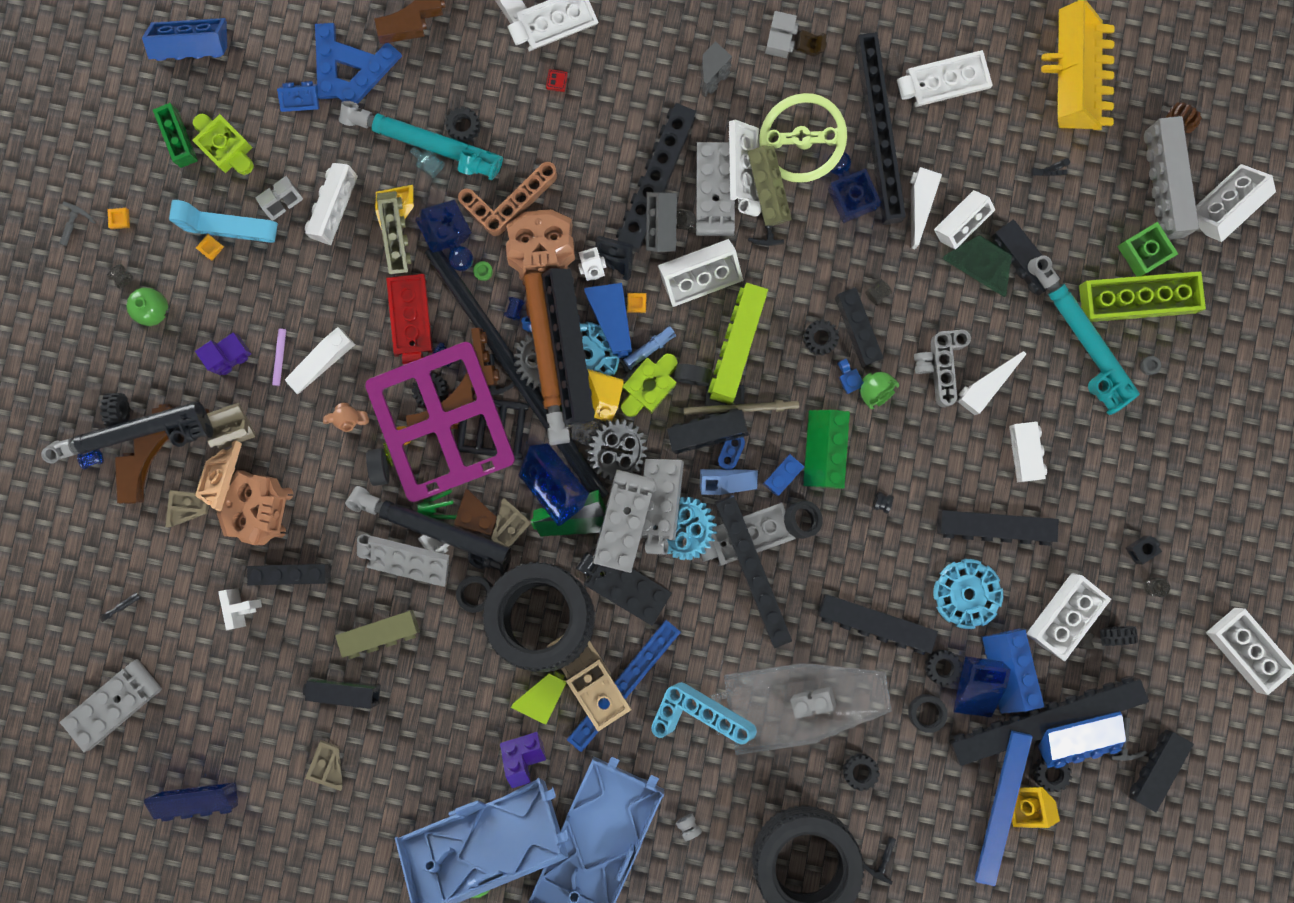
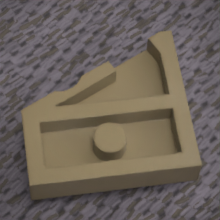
M170 490L165 527H173L208 514L209 505L195 496L196 493Z
M503 498L491 539L511 547L530 526L531 521Z
M320 740L305 779L341 791L343 784L339 746Z

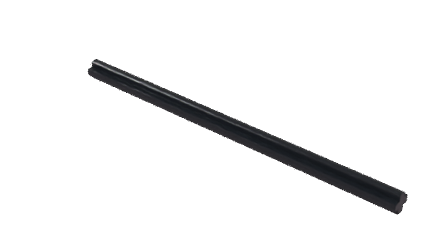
M438 244L433 245L425 251L426 256L474 326L486 332L487 345L547 431L549 424L546 415L549 413L548 409H544L542 395L537 388L533 389L532 383L526 386L527 379L520 380L523 374L516 373L520 367L514 366V363L518 360L514 359L513 353ZM570 436V443L557 444V447L589 493L599 490L602 499L609 495Z

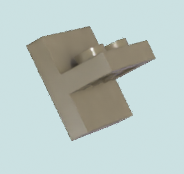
M240 403L207 413L213 427V436L207 439L210 447L217 445L220 450L231 446L235 440L243 442L254 438L256 435Z

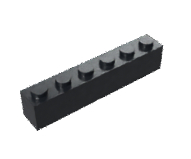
M940 510L938 511L937 534H943L942 538L953 539L955 535H962V539L974 540V536L981 537V541H993V538H1000V542L1012 543V539L1020 540L1019 544H1032V541H1039V545L1051 546V542H1058L1059 519Z
M828 594L823 595L817 616L822 617V622L832 625L833 621L840 623V628L850 631L851 627L859 629L858 633L869 637L871 633L877 635V640L887 643L889 639L895 641V646L904 649L910 646L914 648L913 652L925 655V652L932 653L938 633L936 630Z

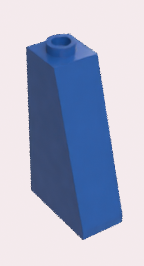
M622 283L584 288L588 303L602 329L612 354L617 355V358L628 357V354H632Z

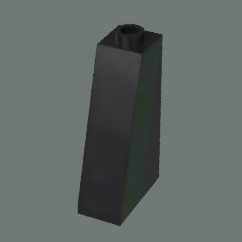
M310 679L303 686V695H305V701L371 709L379 704L381 685Z

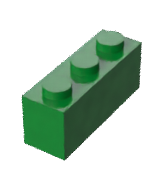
M171 103L153 109L172 161L180 168L197 162V156L178 109Z

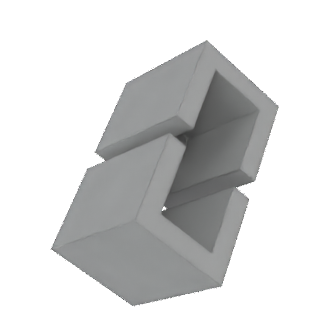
M778 11L774 12L765 54L787 58L788 52L792 53L795 42L791 40L792 34L796 35L799 23H795L796 15Z
M287 176L272 185L274 187L273 190L268 188L255 197L262 210L272 221L286 212L280 202L281 198L289 209L303 200L299 191Z
M832 687L814 690L812 694L811 691L794 694L790 699L795 719L811 716L815 711L816 714L834 711L836 707Z

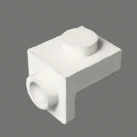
M425 535L418 538L427 550L443 554L448 551V544Z

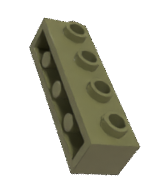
M763 145L747 151L765 226H776L791 221L790 209L774 146Z
M397 191L377 193V204L389 274L408 272V264H411L410 252L406 253L405 246H409L407 234L403 235L402 229L406 228L405 218L400 216L399 210L403 209L402 198L397 197Z
M414 610L335 635L342 658L348 656L350 660L359 657V652L367 650V653L379 650L378 646L385 644L386 647L398 644V639L404 638L407 641L416 638L415 634L419 633L420 630Z

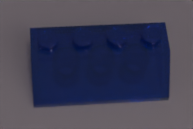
M549 443L529 446L518 475L557 526H561L584 507L589 493Z
M236 782L162 791L145 798L144 804L153 819H161L162 822L173 820L176 816H181V819L191 818L193 814H200L201 817L209 816L215 811H220V814L232 812V809L238 806Z

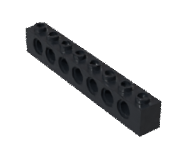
M675 103L674 108L670 107L666 118L669 120L666 125H662L659 133L661 138L659 142L654 144L652 149L654 155L646 163L645 169L647 172L645 176L640 177L638 182L639 191L633 194L630 202L633 205L630 211H626L623 218L625 224L623 228L620 227L616 234L618 241L632 244L633 251L637 253L640 252L646 237L647 198L643 194L646 191L665 192L696 118V110ZM675 123H679L682 127L680 129H674L672 125ZM668 140H672L675 144L673 146H667L665 142ZM665 157L668 161L662 164L658 162V159ZM653 174H658L661 178L654 181L650 177ZM643 208L646 210V213L638 215L636 210ZM636 225L639 227V230L637 232H630L629 227Z

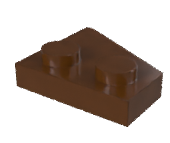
M466 489L454 525L491 536L497 517Z

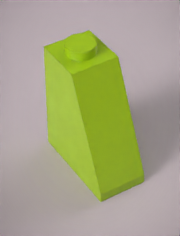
M558 671L548 673L517 699L511 708L546 725L567 683L565 675Z

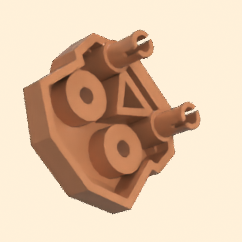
M550 209L524 212L506 224L509 237L506 243L508 265L519 272L520 280L523 281V277L527 274H543L551 268L568 269L567 266L575 260L574 242L571 237L572 219Z
M236 470L232 475L222 510L217 511L223 535L238 537L241 542L252 545H265L274 537H284L285 533H280L286 532L285 527L281 525L286 500L292 499L293 496H288V494H293V490L291 488H281L276 478L253 475L243 470Z

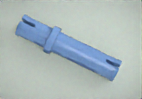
M667 327L657 336L651 337L649 342L623 359L627 367L632 369L654 351L662 349L664 344L676 337L675 332L671 327Z

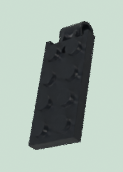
M586 552L576 569L589 576L583 585L653 626L672 592L634 569L629 573L594 564L592 562L594 556ZM601 571H605L604 576L600 575Z

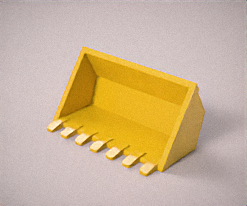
M1078 0L1059 9L1058 53H1046L1041 56L1042 61L1058 62V65L1042 66L1041 72L1058 73L1059 128L1102 130V126H1112L1114 124L1113 118L1102 117V110L1112 111L1114 109L1113 102L1102 101V95L1114 94L1113 87L1102 86V79L1112 80L1114 78L1113 71L1102 70V64L1114 63V56L1102 55V49L1114 48V41L1104 40L1103 33H1114L1115 27L1114 25L1103 24V20L1087 0Z

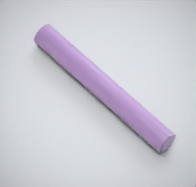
M278 329L273 386H280L286 329Z

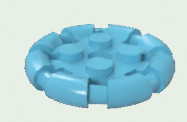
M592 322L580 324L581 331H586L587 336H583L582 339L583 348L591 353V358L585 359L587 369L609 376L615 375L619 365V358H617V355L612 354L600 325ZM597 336L603 339L602 343L596 338ZM604 351L610 352V357H605ZM602 366L605 367V372L600 370Z
M962 559L961 562L949 564L940 572L941 576L934 584L933 596L938 605L936 607L938 612L947 622L951 621L959 628L975 629V626H984L995 618L998 608L1002 606L1003 588L1000 587V579L988 565L984 566L978 560ZM964 569L966 575L960 576L958 570ZM977 571L982 573L981 578L975 576ZM947 579L953 581L949 587L945 585ZM991 584L993 590L990 592L987 587V585ZM968 588L972 589L974 593L973 597L969 600L964 596V592ZM949 596L951 603L945 604L944 597ZM987 600L992 603L989 609L984 607ZM956 611L962 612L960 617L955 615ZM978 612V618L973 619L972 613Z

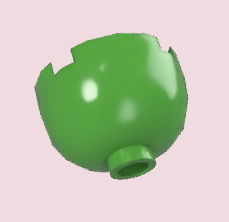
M143 287L136 289L130 294L127 299L126 308L129 316L135 322L145 326H153L164 320L166 310L168 311V303L162 293L152 288Z
M885 372L869 373L863 378L864 383L861 386L860 393L864 403L870 409H875L873 405L881 406L894 395L895 391L893 389L895 386L899 387V382Z

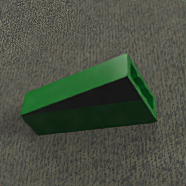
M599 490L533 510L531 524L533 529L538 531L540 537L600 533L606 505Z

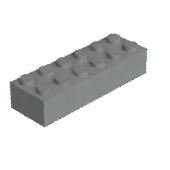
M1183 117L1160 118L1145 130L1144 142L1147 143L1148 149L1146 157L1150 163L1149 177L1153 183L1152 197L1155 198L1156 204L1154 212L1158 218V223L1169 240L1180 239L1199 229Z

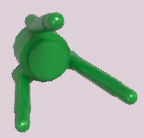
M450 489L431 498L424 499V502H419L417 505L418 512L435 519H456L457 515L433 514L436 513V508L454 503L452 500L437 504L432 502L452 493V490Z

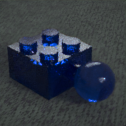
M846 152L843 153L839 162L830 171L832 174L838 175L840 179L831 182L828 189L843 223L873 212L881 204L866 169L850 175L851 158Z
M455 199L422 209L415 220L431 252L434 253L450 248V265L458 271L469 269L473 264V254L468 248L462 247L460 244L465 243L472 232Z

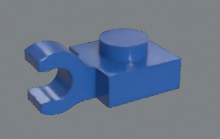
M847 359L838 362L837 364L843 373L838 378L846 394L861 388L863 381L857 369L851 371Z

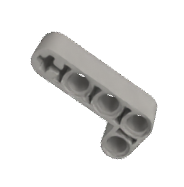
M965 330L942 331L931 339V352H933L934 358L932 365L935 370L933 372L936 403L940 407L951 406L957 400L953 350L963 349L970 343L971 336ZM957 336H961L964 339L963 344L957 342ZM938 337H942L945 340L944 346L938 344ZM939 356L946 358V365L939 362ZM942 374L948 377L947 384L941 381ZM946 395L950 400L943 399V396Z

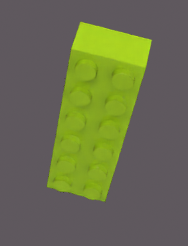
M1201 271L1089 280L1079 285L1081 308L1091 322L1196 314L1206 309Z
M747 282L744 288L740 287L736 300L739 306L735 305L730 319L733 324L729 323L724 338L728 339V341L723 342L719 354L722 360L718 359L714 370V375H717V377H712L709 386L710 399L732 405L768 289Z

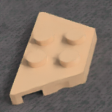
M236 440L232 442L230 449L220 450L215 456H212L205 462L195 494L197 498L217 511L222 510L242 443Z

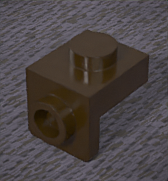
M801 30L797 35L795 50L813 57L819 55L826 48L827 34L822 33L817 36Z

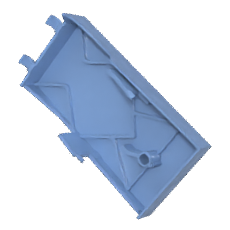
M593 756L560 830L561 833L567 830L569 840L564 842L569 858L543 868L528 903H616L641 848L645 834L661 799L664 797V789L656 785L659 778L650 775L648 781L618 768L617 764L620 760L612 756L609 763Z
M537 778L535 781L492 802L484 804L477 800L449 812L450 817L402 837H395L411 903H459L569 858L564 842L569 840L567 830L561 833L551 802L556 797L554 788L548 791L545 781Z

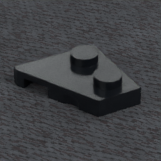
M598 236L595 247H597L599 256L604 257L607 266L613 271L615 269L624 275L623 279L628 281L631 278L633 245Z

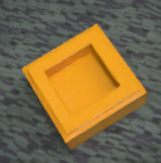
M108 209V228H130L129 209Z
M209 234L196 247L211 261L224 248L222 244Z
M627 293V313H646V293Z

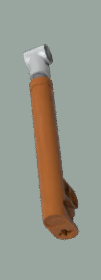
M530 273L523 277V286L526 288L527 317L531 321L544 409H548L549 413L546 415L549 428H547L548 440L550 445L570 443L568 427L565 426L563 412H561L560 408L562 404L542 273Z

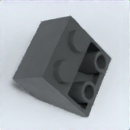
M716 41L702 55L701 81L702 95L704 97L708 93L712 94L717 89V84L721 80L724 81L731 73L732 56Z

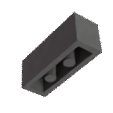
M647 192L646 251H676L677 193Z

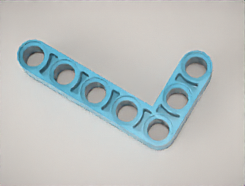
M172 200L169 221L184 231L261 242H275L277 222L200 212L187 202Z
M682 682L667 689L651 727L653 734L658 738H662L675 730L682 711H685L739 744L747 743L757 733L753 723ZM676 690L679 691L680 697L676 694ZM692 699L696 702V706L693 705ZM709 709L713 712V716L709 714ZM725 719L729 721L730 726L726 724ZM742 729L747 732V737L742 733Z

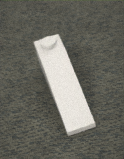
M921 167L916 173L913 172L910 180L912 184L911 249L914 250L920 243L942 176L940 173Z
M337 327L314 348L285 381L296 394H299L355 346L354 342L342 329Z
M1024 351L969 387L965 386L958 394L960 398L957 402L972 414H980L1026 353Z

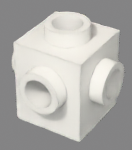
M597 247L578 252L581 263L578 264L581 275L585 274L587 281L605 276L603 268L607 267L604 257L599 256Z

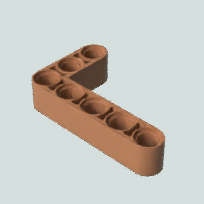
M551 162L542 163L494 211L471 189L461 190L458 199L462 207L489 234L499 236L506 230L507 223L521 215L557 179L556 168ZM546 170L553 171L550 176H545L543 173ZM533 183L540 184L537 189L530 188ZM467 196L473 197L469 203L463 202ZM519 196L526 197L524 202H517ZM485 209L486 213L483 216H478V210ZM506 209L513 210L511 215H503ZM493 222L499 223L496 229H491L490 225Z

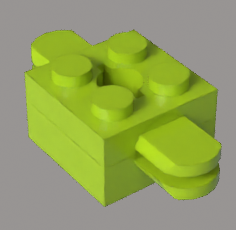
M205 114L195 116L193 126L199 134L192 141L223 172L226 173L233 167L242 175L251 173L254 164L246 154L253 147L220 114L214 120Z
M665 354L656 364L649 358H646L626 381L622 388L629 396L621 404V409L625 416L634 417L643 407L652 414L672 391L677 383L670 377L678 364L674 355Z

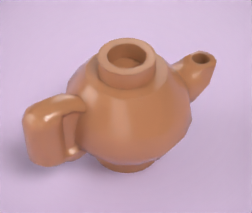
M340 403L335 407L333 413L323 417V423H332L336 428L349 432L353 430L356 424H368L369 418L367 412L356 411L348 403Z

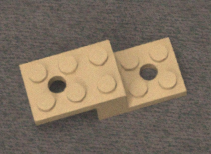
M563 635L555 641L548 644L547 648L557 643L563 637ZM591 641L588 642V646L580 654V657L576 658L573 663H569L568 666L561 668L567 677V684L597 731H600L631 710V707L611 678L610 671ZM601 698L609 700L610 706L607 709L599 707L598 702Z

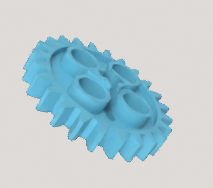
M684 497L680 498L676 529L677 537L675 540L667 539L669 545L667 554L673 553V558L679 557L680 560H692L693 557L700 558L699 553L706 554L704 548H711L709 541H715L711 535L717 534L716 531L712 530V527L717 526V524L712 523L711 520L715 516L709 515L712 510L706 508V503L700 504L699 499L694 500L691 497L687 499ZM688 511H690L689 519L686 517ZM698 526L701 527V532L699 535L697 534ZM684 538H686V540H687V543H686L685 546H683V539H684Z

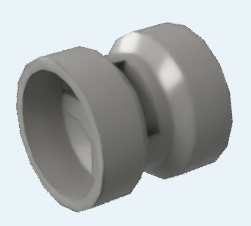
M933 352L914 354V360L916 361L915 374L935 372L932 365V360L934 359Z
M688 814L676 822L678 829H681L683 832L682 836L685 841H689L702 833L700 827L695 823L696 819L693 814Z

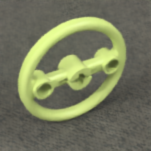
M796 94L780 101L767 114L760 130L759 147L767 145L780 148L782 145L796 144L798 148L805 150L810 148L813 143H826L829 146L836 145V149L830 159L814 171L792 173L779 166L783 179L791 182H809L826 175L839 162L846 147L847 127L841 112L830 100L816 94ZM798 103H814L824 107L831 113L837 124L835 129L828 127L824 131L810 132L805 126H799L790 133H779L777 130H770L774 120L782 111ZM835 133L834 139L827 140L829 134ZM774 136H779L776 142L771 143Z

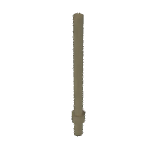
M775 400V402L685 407L684 415L727 413L728 410L734 408L742 409L743 412L765 410L781 412L784 409H799V401L783 402V400Z

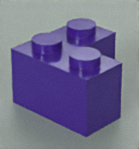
M234 332L218 343L210 340L195 351L206 369L218 375L228 374L232 371V367L236 364L244 363L248 360V356L252 354L241 337Z
M538 732L500 743L505 777L511 788L531 783L528 766L546 760L543 742Z

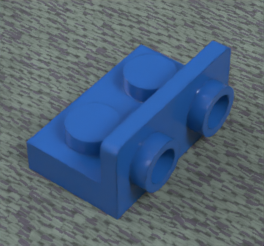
M312 81L301 82V85L294 86V82L282 83V87L277 88L281 112L320 109L317 84H313Z

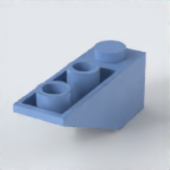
M700 469L701 495H723L757 489L758 470Z

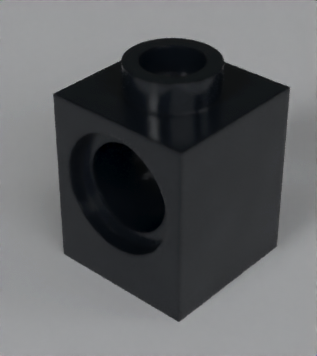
M1151 535L1143 536L1125 548L1135 564H1145L1162 552L1159 548V541ZM1144 544L1148 547L1146 554L1142 550Z

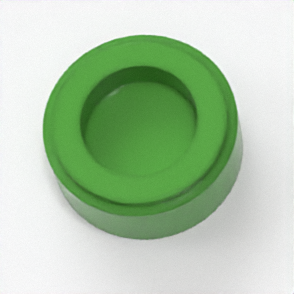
M480 261L475 264L473 273L478 280L487 281L492 277L493 269L488 262Z

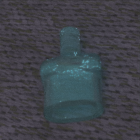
M415 147L410 151L418 159L416 166L431 178H435L445 165L431 151L422 153Z

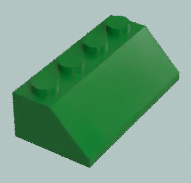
M808 411L803 486L830 489L845 488L850 411Z

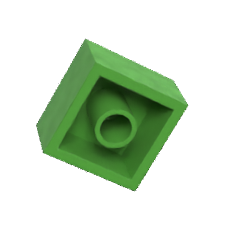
M1158 222L1117 246L1136 277L1148 273L1178 255Z

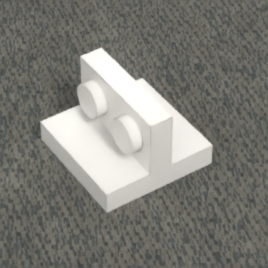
M239 589L219 591L226 630L245 627L244 615L254 613L256 608L262 607L261 600L241 603Z

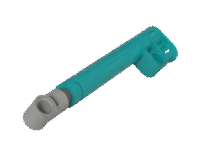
M343 101L341 103L339 122L344 125H358L366 129L371 127L375 133L459 161L457 170L463 174L480 173L489 176V180L492 181L501 169L503 156L390 117H385L379 113L374 116L372 112L359 108L358 104L351 101Z
M1047 256L1031 259L1028 263L1029 272L1036 275L1045 289L1048 288L1050 291L1048 296L1054 301V305L1101 371L1089 382V392L1096 395L1099 401L1104 403L1108 409L1106 411L1108 415L1118 412L1137 398L1140 392L1074 296L1068 291L1067 286L1060 284V278L1052 268L1051 259ZM1038 261L1042 264L1041 270L1038 268ZM1100 382L1102 383V390H1099L1098 387Z

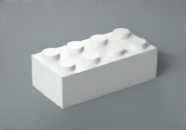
M1232 609L1206 632L1257 693L1269 695L1294 673V665L1246 609Z

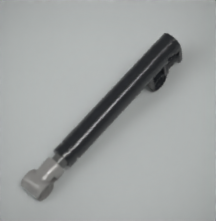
M196 401L77 435L74 438L54 441L42 450L41 456L47 463H55L59 459L78 453L84 454L161 431H166L170 442L174 446L182 447L186 443L196 441L200 437H212L213 427L201 402Z
M356 486L345 502L346 506L355 512L363 510L373 515L378 513L381 519L388 520L391 523L468 552L469 563L478 569H484V567L488 569L494 568L499 570L501 575H504L509 569L511 548L399 504H394L391 501L386 500L382 502L380 498L370 495L366 489L360 486Z

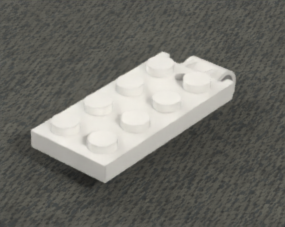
M548 0L515 13L513 17L514 19L518 18L519 21L510 24L508 29L515 45L528 41L530 45L528 50L532 51L595 26L599 22L589 0Z
M983 50L909 68L906 70V75L908 76L897 80L901 98L905 100L915 96V107L990 89L993 86Z
M738 120L729 121L730 200L738 198V209L741 213L758 216L762 210L747 151L759 147V128Z

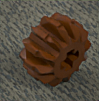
M1177 102L1166 116V118L1182 116L1185 133L1194 131L1202 119L1201 113L1196 111V108L1184 102Z

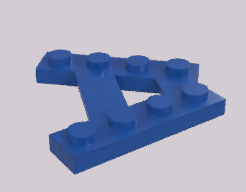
M334 23L315 24L318 98H338L342 102L351 101L358 104L402 57L401 53L390 43H385L375 55L336 42ZM337 62L360 71L350 82L337 78Z

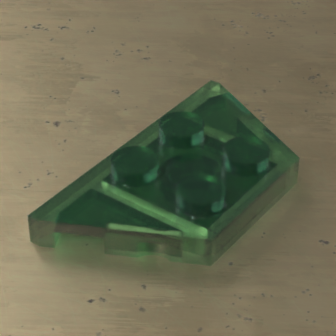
M978 235L959 246L956 250L954 249L943 256V260L1003 297L1006 296L1012 255Z

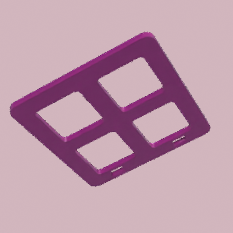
M463 342L366 381L367 393L409 501L416 502L509 467L515 462V456L475 349L471 343ZM463 360L477 400L445 412L430 373L437 368ZM415 378L429 413V418L407 428L397 430L383 390ZM483 414L496 446L497 455L473 465L465 466L452 434L451 426ZM434 432L438 437L450 472L423 484H417L403 445L406 442ZM492 461L494 467L483 471L482 464ZM437 482L439 488L428 492L427 485Z

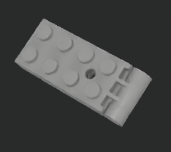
M697 142L696 236H734L735 200H730L729 142ZM714 197H716V198H718L719 200H718V201H713L712 199H713Z
M616 470L592 561L594 564L629 573L632 572L655 479ZM625 507L630 508V512L628 514H624L623 512Z
M136 659L60 721V724L83 752L89 751L157 695L162 688L139 659Z

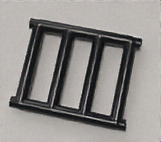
M493 399L496 407H500L499 416L504 429L507 408L518 410L513 454L515 459H523V453H521L526 410L530 406L522 402ZM483 414L479 415L475 446L464 445L467 419L460 422L456 443L459 452L486 456L497 455L496 446H494V449L483 447L486 420Z

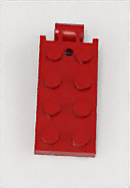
M425 274L386 278L393 352L395 357L402 355L403 365L424 358L423 352L433 353Z

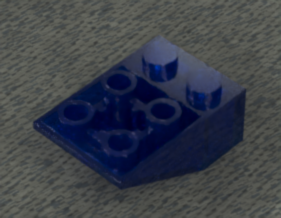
M965 656L953 712L992 717L1007 689L1011 669L1003 661Z

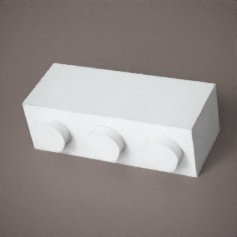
M973 190L934 229L940 242L956 250L995 211L990 197Z
M1038 422L1009 426L1017 483L1046 479L1047 467L1043 464L1042 457L1044 456V447L1040 443L1042 431L1041 427L1038 426Z

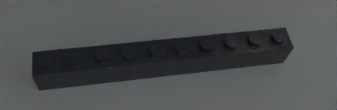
M878 32L860 34L855 46L883 225L901 223L906 215Z
M1126 676L1119 683L1109 682L1102 685L1103 688L1088 689L1084 691L1083 695L1068 696L1065 698V701L1060 703L1058 701L1046 704L1047 707L1027 711L1028 714L1022 716L1015 714L1010 716L1007 721L1002 722L998 720L992 722L990 727L984 729L983 727H977L972 729V733L954 735V739L949 741L956 761L960 766L1006 751L1011 730L1032 735L1031 742L1042 739L1048 729L1121 712L1148 703L1149 700L1142 681L1133 676Z

